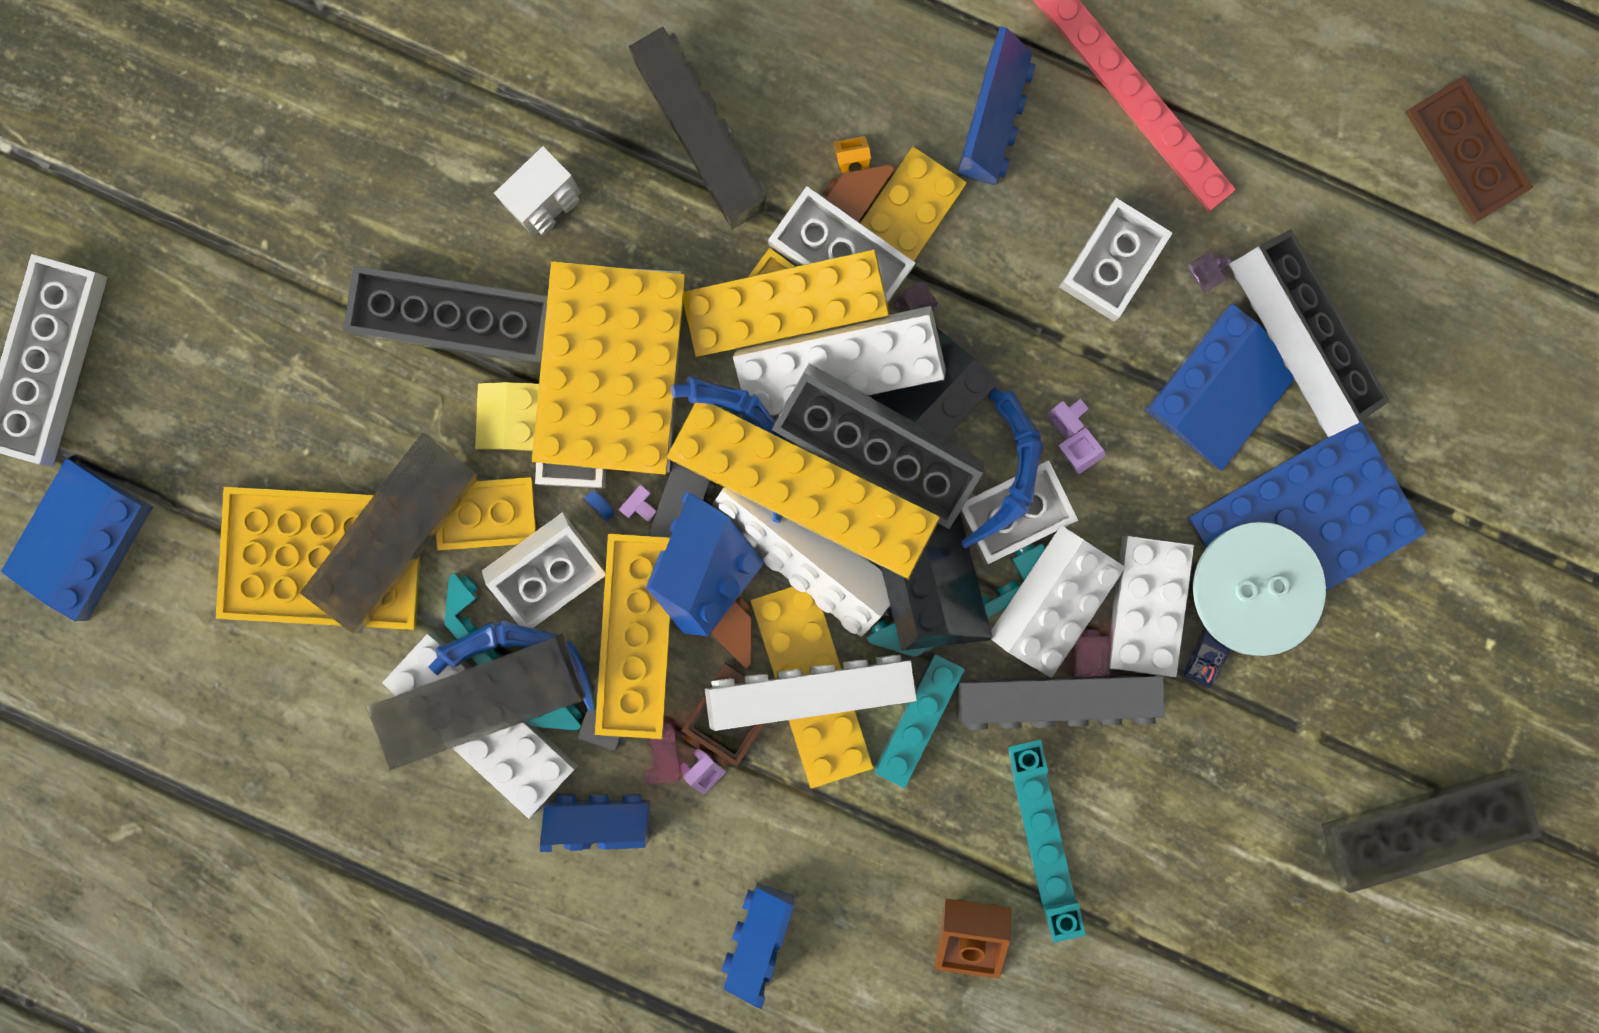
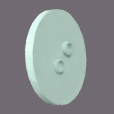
M1256 522L1231 528L1220 534L1208 545L1200 557L1195 570L1193 595L1202 623L1216 640L1227 648L1242 654L1266 656L1290 650L1301 643L1313 631L1324 608L1326 585L1323 569L1316 554L1299 535L1276 524Z

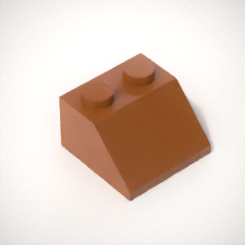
M945 899L940 921L934 970L999 979L1010 943L1011 908L997 904L967 902L963 899Z

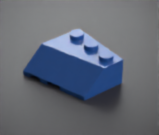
M685 492L681 500L684 506L679 518L674 519L669 530L672 532L666 549L662 550L659 554L646 589L684 634L709 636L763 566L764 561L727 515L692 493Z
M557 794L556 800L548 802L543 809L540 852H552V845L564 844V848L569 849V851L589 849L591 844L598 843V849L605 850L645 848L650 840V800H642L641 794L622 795V800H609V794H590L589 800H576V794Z
M757 883L754 891L749 889L747 891L742 908L748 911L744 922L737 921L732 940L737 941L734 954L727 952L721 971L727 973L724 990L754 1007L762 1009L765 1000V983H769L772 978L777 960V950H780L794 908V895Z

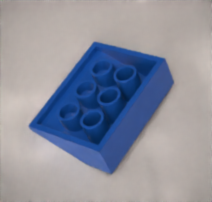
M1000 26L993 44L957 173L959 176L991 185L996 184L998 177H1005L1009 164V159L1004 158L1007 145L1013 147L1018 127L1013 126L1016 114L1022 115L1027 98L1026 95L1021 94L1024 82L1031 83L1036 64L1030 63L1033 52L1006 27Z
M1232 303L1224 308L1144 411L1218 470L1222 471L1295 378L1284 365L1283 357L1274 342L1268 337L1267 332Z
M66 458L2 568L1 573L45 605L75 622L88 621L153 506L73 460Z

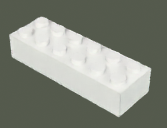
M31 254L0 360L1 454L40 465H54L108 277L90 270Z
M931 306L741 347L736 350L733 356L741 390H747L750 396H758L770 415H776L781 412L808 363L865 395L943 380L946 371Z
M725 487L716 498L712 507L731 519L757 554L763 558L766 566L773 571H779L789 579L790 584L796 590L807 592L811 595L821 610L832 613L849 632L857 633L862 637L890 606L882 571L865 557L785 517H782L780 524L772 520L773 511Z
M434 632L428 633L382 683L529 819L578 765L537 727L529 726L510 702L465 661L455 668L448 665L438 676L434 674L428 666L439 656L436 652L437 647L446 643Z
M901 655L875 657L876 664L868 665V660L861 659L843 662V669L835 670L834 664L810 667L811 673L802 674L801 669L778 671V678L768 679V674L744 676L745 683L735 684L734 679L731 678L711 681L712 687L705 688L710 729L717 731L916 701L911 661L901 660Z

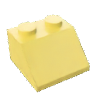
M508 382L478 384L475 449L533 452L539 384Z

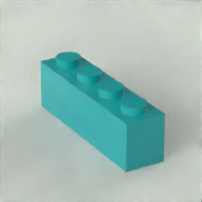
M932 653L915 687L916 701L906 704L874 768L875 774L903 788L906 787L965 670L964 668Z

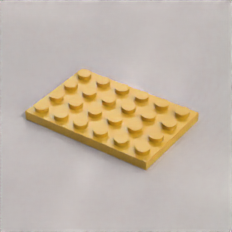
M551 261L532 462L666 475L674 400L671 394V385L675 384L685 274Z
M224 487L216 619L415 630L424 498Z

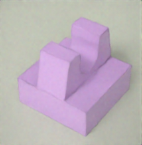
M1081 399L1070 407L1062 401L1045 416L1067 440L1084 427L1078 418L1089 408Z
M1086 427L1058 445L1061 453L1078 474L1106 456L1103 448Z
M640 485L619 508L630 519L638 513L648 522L655 517L657 512L646 502L653 494L643 485Z
M697 749L694 754L699 761L692 768L683 763L680 769L684 774L683 778L685 781L704 795L727 771L716 760L700 749Z

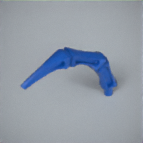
M693 376L687 377L686 383L671 385L673 398L688 397L690 403L713 404L727 409L733 414L739 413L743 420L795 445L794 442L772 431L775 420L763 406L758 396H750L747 390L713 384ZM774 512L772 520L780 524L783 516Z
M993 388L989 392L988 398L996 403L994 407L997 413L1010 427L1017 444L1018 470L1016 478L1009 488L1010 495L1004 498L1001 508L992 518L962 541L964 548L999 532L1020 519L1028 512V506H1031L1034 501L1036 474L1043 444L1039 431L1023 410L1013 391L1003 393L997 388Z
M503 620L499 621V624L490 622L462 638L437 647L436 652L439 656L428 666L438 676L448 665L455 668L472 656L495 649L498 645H502V647H527L539 651L548 658H553V662L563 667L570 675L588 710L593 711L597 708L588 673L572 642L565 641L563 635Z

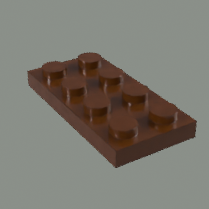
M1465 75L1405 112L1473 224L1534 188Z

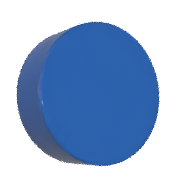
M595 490L590 491L583 498L606 522L615 514V510Z

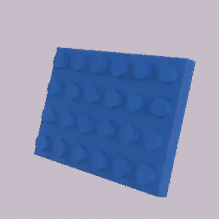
M1362 421L1329 438L1326 437L1187 517L1205 549L1223 532L1248 523H1271L1293 531L1316 554L1323 569L1326 591L1426 534Z

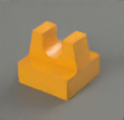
M865 136L833 142L836 159L842 174L850 172L849 165L854 162L860 163L861 170L869 168L871 155Z

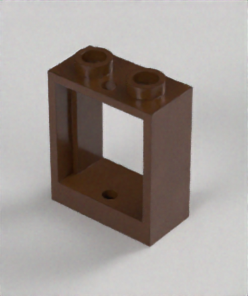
M725 662L714 681L731 678L734 679L735 684L745 683L744 676L746 675ZM704 695L681 730L687 734L684 740L698 749H701L704 745L714 752L712 758L725 767H729L730 764L737 767L764 724L753 725L737 751L733 752L694 726L707 707L706 696Z

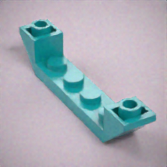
M1031 543L1015 551L1017 556L1011 558L1010 561L1022 583L1017 585L1016 581L1013 580L998 588L1000 594L988 600L986 595L983 596L982 599L987 618L1007 608L1044 552L1043 544L1034 546ZM887 619L874 624L869 629L871 634L866 636L870 644L913 657L933 648L902 651L895 622L888 623Z
M453 573L449 577L445 625L456 639L478 630V627L468 616L463 619L460 614L480 598L475 592L479 589L475 582L467 574L461 576L460 573ZM496 649L487 650L472 656L529 726L578 730L582 726L583 721L581 718L584 714L572 700L569 703L564 699L560 700L543 715L539 711L542 708L539 700L531 692L526 695L518 685L522 682L519 676L510 667L505 669L497 660L500 654Z
M1041 739L1008 746L1012 778L1040 900L1052 941L1056 943L1086 936L1079 903L1075 899L1048 783L1046 774L1048 768Z

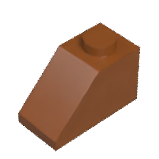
M884 165L843 173L839 180L833 178L830 181L823 195L827 197V201L860 223L894 174L895 168L891 165Z
M739 596L712 630L711 634L747 669L752 663V616L747 612L751 607Z

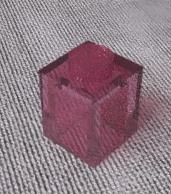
M1084 629L1072 647L1073 676H1110L1109 636L1100 635V629Z

